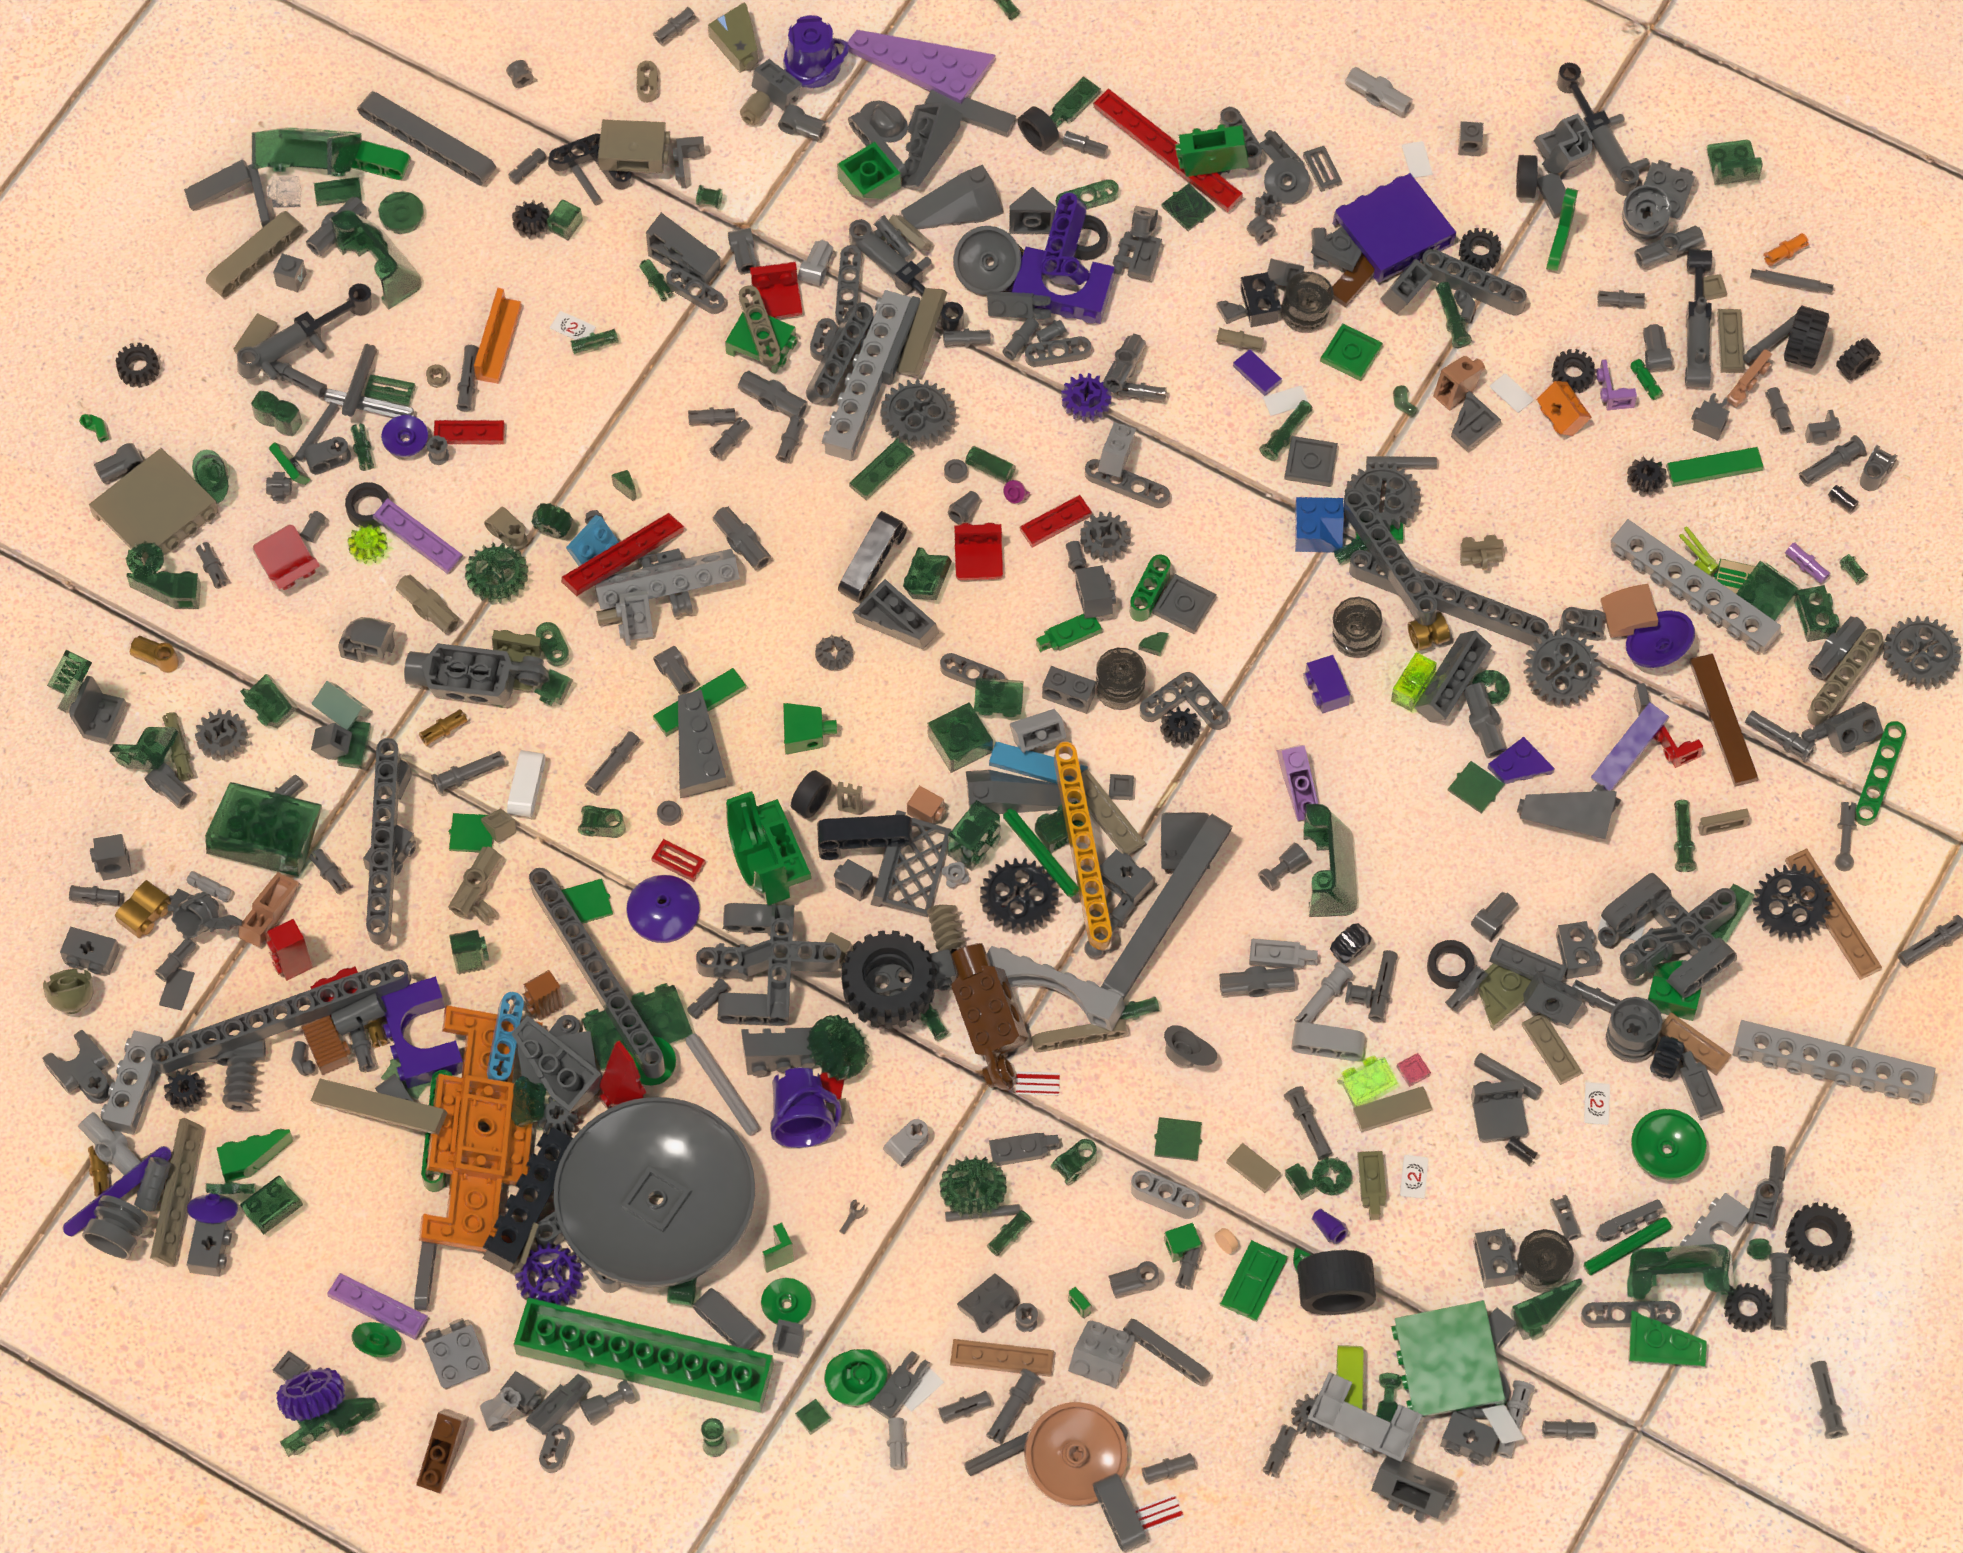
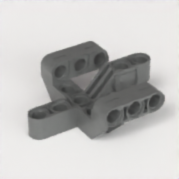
M1649 873L1612 901L1601 913V917L1618 934L1627 931L1650 912L1663 927L1650 928L1646 934L1633 944L1631 943L1620 954L1621 974L1626 979H1637L1646 971L1653 973L1655 971L1654 967L1662 960L1668 961L1673 954L1689 952L1693 957L1688 961L1684 960L1681 962L1682 965L1666 980L1683 998H1687L1721 973L1733 961L1737 960V953L1722 938L1715 939L1711 935L1712 932L1736 914V895L1729 888L1717 890L1692 911L1688 912L1672 897L1671 889L1655 873ZM1722 902H1729L1730 904H1728V905H1722L1721 903H1722ZM1676 915L1674 918H1668L1667 916ZM1705 916L1712 917L1710 919H1703ZM1685 931H1693L1690 934L1684 933ZM1654 948L1653 951H1646L1645 949ZM1631 962L1636 963L1633 966L1626 965Z
M728 903L724 905L723 929L731 932H743L744 935H748V932L768 933L770 940L750 947L745 944H740V947H724V943H719L716 947H704L696 954V969L704 977H714L716 979L739 978L742 980H747L749 976L768 970L767 994L730 992L720 994L718 996L717 1020L725 1024L783 1026L789 1022L791 971L827 973L836 971L841 964V950L839 946L831 942L793 941L795 905L772 904L768 906L767 904ZM784 953L786 954V956L783 958H777L775 954ZM802 954H809L811 957L808 959H802L799 956ZM826 955H833L836 958L833 960H826L824 957ZM706 959L713 961L709 965L701 963ZM733 960L736 961L737 964L734 966H729L726 964V962ZM777 975H782L785 977V979L778 981L775 980L774 977Z

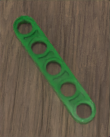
M1891 721L1885 726L1857 804L1855 820L1862 826H1869L1876 820L1903 744L1906 728L1899 721ZM1892 728L1898 729L1901 732V736L1893 738L1889 735L1888 730ZM1888 748L1893 751L1894 756L1886 758L1881 754V750ZM1878 768L1886 771L1887 776L1878 778L1874 774V770ZM1868 789H1876L1880 796L1878 798H1871L1867 795L1866 791ZM1868 809L1872 812L1873 816L1868 819L1863 818L1859 811Z

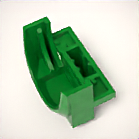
M752 791L727 799L726 819L729 839L737 866L745 883L749 888L763 894L768 906L791 898L790 886L812 878L779 800L776 799L756 806L755 796Z

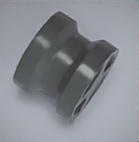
M525 60L514 61L506 69L508 76L512 78L511 81L515 88L526 87L534 79L532 72L528 70L529 67Z
M1259 215L1248 224L1247 231L1255 236L1257 243L1263 244L1274 235L1276 228L1272 224L1267 223V218L1264 215Z
M688 591L682 592L681 595H669L674 618L679 617L682 613H693Z

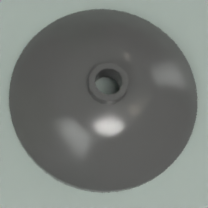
M995 226L976 227L968 231L957 243L953 255L954 271L963 286L974 293L987 295L990 291L1002 292L1013 284L1020 270V248L1016 240L1001 228ZM990 257L994 259V263L991 266L987 264V260Z

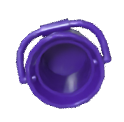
M815 15L800 17L797 19V23L789 28L788 47L784 53L783 68L801 82L803 88L826 86L835 80L839 74L841 64L844 62V58L850 49L849 44L843 39L834 38L831 25L823 22L822 17ZM835 44H840L844 46L843 52L841 54L839 53L838 47Z
M792 1068L785 1070V1077L779 1079V1075H776L772 1081L774 1114L770 1123L772 1139L777 1144L788 1148L812 1147L827 1141L833 1135L841 1119L842 1108L836 1095L822 1088L820 1074L818 1073L817 1076L813 1075V1069ZM826 1101L835 1105L834 1119L832 1113L827 1108Z

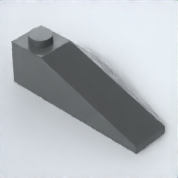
M944 102L915 105L908 125V133L911 134L910 142L906 144V151L909 152L908 159L904 162L907 175L902 177V187L920 186L960 128L962 113Z
M982 164L946 182L901 210V214L917 230L937 228L942 224L953 223V226L961 225V222L968 221L981 223L1003 214V210L994 183Z
M994 770L966 771L970 817L1004 814L1008 809L1015 810L1017 813L1063 810L1058 784Z

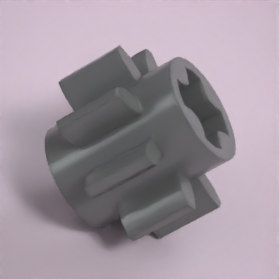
M1264 191L1261 198H1255V213L1264 215L1267 219L1271 220L1274 219L1276 214L1281 215L1282 199H1277L1275 192L1266 193Z
M274 472L272 477H267L266 494L272 495L273 501H284L286 495H291L292 479L286 478L285 472Z

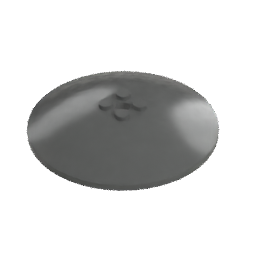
M648 1097L624 1102L609 1108L589 1121L566 1148L560 1160L554 1183V1206L558 1224L565 1240L578 1258L588 1267L610 1280L630 1286L646 1288L666 1287L684 1283L703 1275L721 1263L732 1252L744 1235L751 1219L755 1201V1179L752 1164L745 1146L738 1135L727 1123L711 1111L688 1101L666 1097ZM661 1195L663 1201L660 1204L653 1205L649 1202L651 1196Z

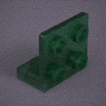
M1759 561L1736 594L1776 621L1792 597L1800 593L1802 587L1767 562Z

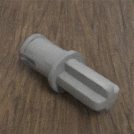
M894 1417L888 1419L889 1440L887 1441V1446L890 1451V1467L899 1470L905 1467L904 1446L907 1445V1441L904 1440V1419Z

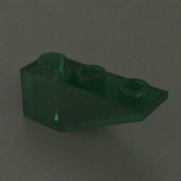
M143 571L127 573L130 588L174 609H199L201 582L198 573L190 571L182 573H169L167 571H160L158 573H146Z

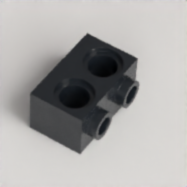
M1268 272L1241 277L1240 291L1245 309L1247 310L1250 327L1278 323V313L1282 312L1279 299H1275V282L1270 280Z

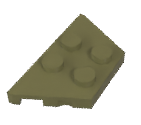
M1493 963L1485 970L1488 976L1477 987L1492 1029L1496 1028L1524 1004L1523 993L1531 982V979Z

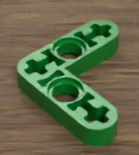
M1568 187L1566 189L1558 228L1546 266L1548 270L1558 271L1573 221L1578 190Z

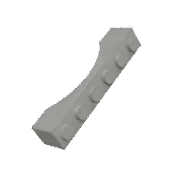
M991 946L987 952L991 966L1005 970L1010 987L1033 985L1054 989L1076 1002L1086 1014L1089 1022L1112 1031L1125 1008L1122 995L1116 990L1103 989L1093 981L1087 980L1085 982L1078 979L1072 973L1059 972L1048 964H1038L1024 955L1021 957L1017 956L1004 947L997 948Z

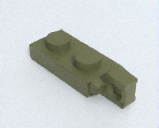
M1383 1151L1357 1152L1363 1207L1369 1206L1370 1220H1380V1206H1385L1387 1197Z

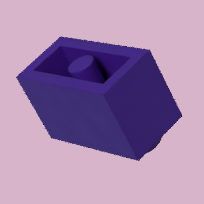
M1334 655L1306 663V671L1303 673V678L1307 687L1311 686L1313 691L1312 700L1316 707H1320L1322 714L1349 706L1350 692Z

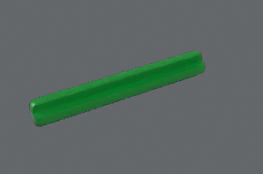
M1662 1217L1585 1261L1583 1267L1588 1275H1593L1668 1232L1672 1225L1666 1217Z

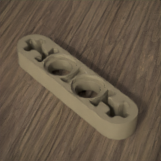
M751 285L744 286L738 293L739 303L760 361L766 366H773L780 360V348L763 301L756 287ZM747 294H750L753 298V305L751 306L746 297ZM753 312L762 314L759 320H752L749 316ZM760 331L769 333L766 339H759L756 335ZM768 345L771 354H773L772 357L766 354V346Z
M1118 1019L1112 1031L1094 1024H1086L1037 1033L1032 1036L1031 1040L1035 1052H1047L1120 1039L1128 1034L1125 1020Z

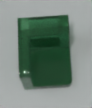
M562 199L547 219L549 231L569 241L583 221L581 208Z

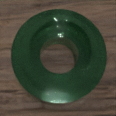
M1763 1238L1750 1240L1749 1246L1746 1248L1747 1254L1754 1259H1764L1772 1253L1769 1241Z

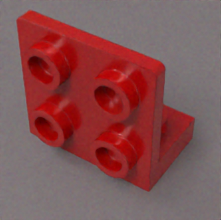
M796 262L750 268L751 285L758 289L767 315L778 319L803 314Z

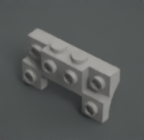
M1329 1372L1308 1419L1335 1431L1334 1437L1348 1443L1349 1439H1353L1359 1442L1357 1447L1366 1452L1372 1453L1374 1449L1402 1462L1422 1418V1414L1399 1404L1391 1423L1345 1402L1344 1400L1352 1382Z

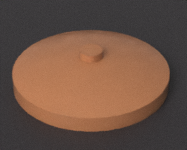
M1070 1402L1047 1410L1035 1421L1026 1438L1024 1459L1030 1479L1042 1494L1064 1505L1080 1506L1098 1501L1092 1485L1094 1482L1115 1473L1119 1475L1120 1479L1122 1478L1127 1462V1447L1122 1430L1107 1412L1092 1404Z

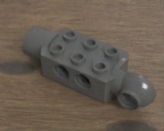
M437 643L430 653L410 651L404 668L406 684L426 686L434 697L503 706L510 699L515 679L520 683L531 686H538L540 683L550 681L549 673L543 666L544 660L540 658L524 656L522 662H516L511 659L507 651Z

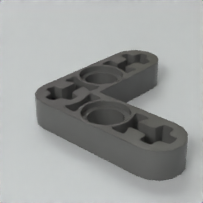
M1191 672L1180 674L1144 699L1140 704V717L1146 722L1157 721L1167 714L1169 709H1174L1186 700L1210 728L1221 730L1228 723L1229 716L1226 708L1202 681ZM1183 682H1192V687L1188 685L1183 687ZM1170 692L1176 698L1174 701L1167 702L1162 696ZM1204 696L1209 699V703L1201 706L1197 704L1196 699ZM1146 707L1150 709L1155 707L1154 713L1150 711L1146 713ZM1214 714L1217 717L1222 715V721L1218 719L1213 720Z

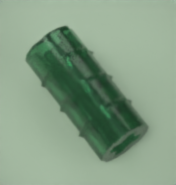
M974 445L969 450L965 460V464L1005 483L1012 479L1016 470L1015 464Z

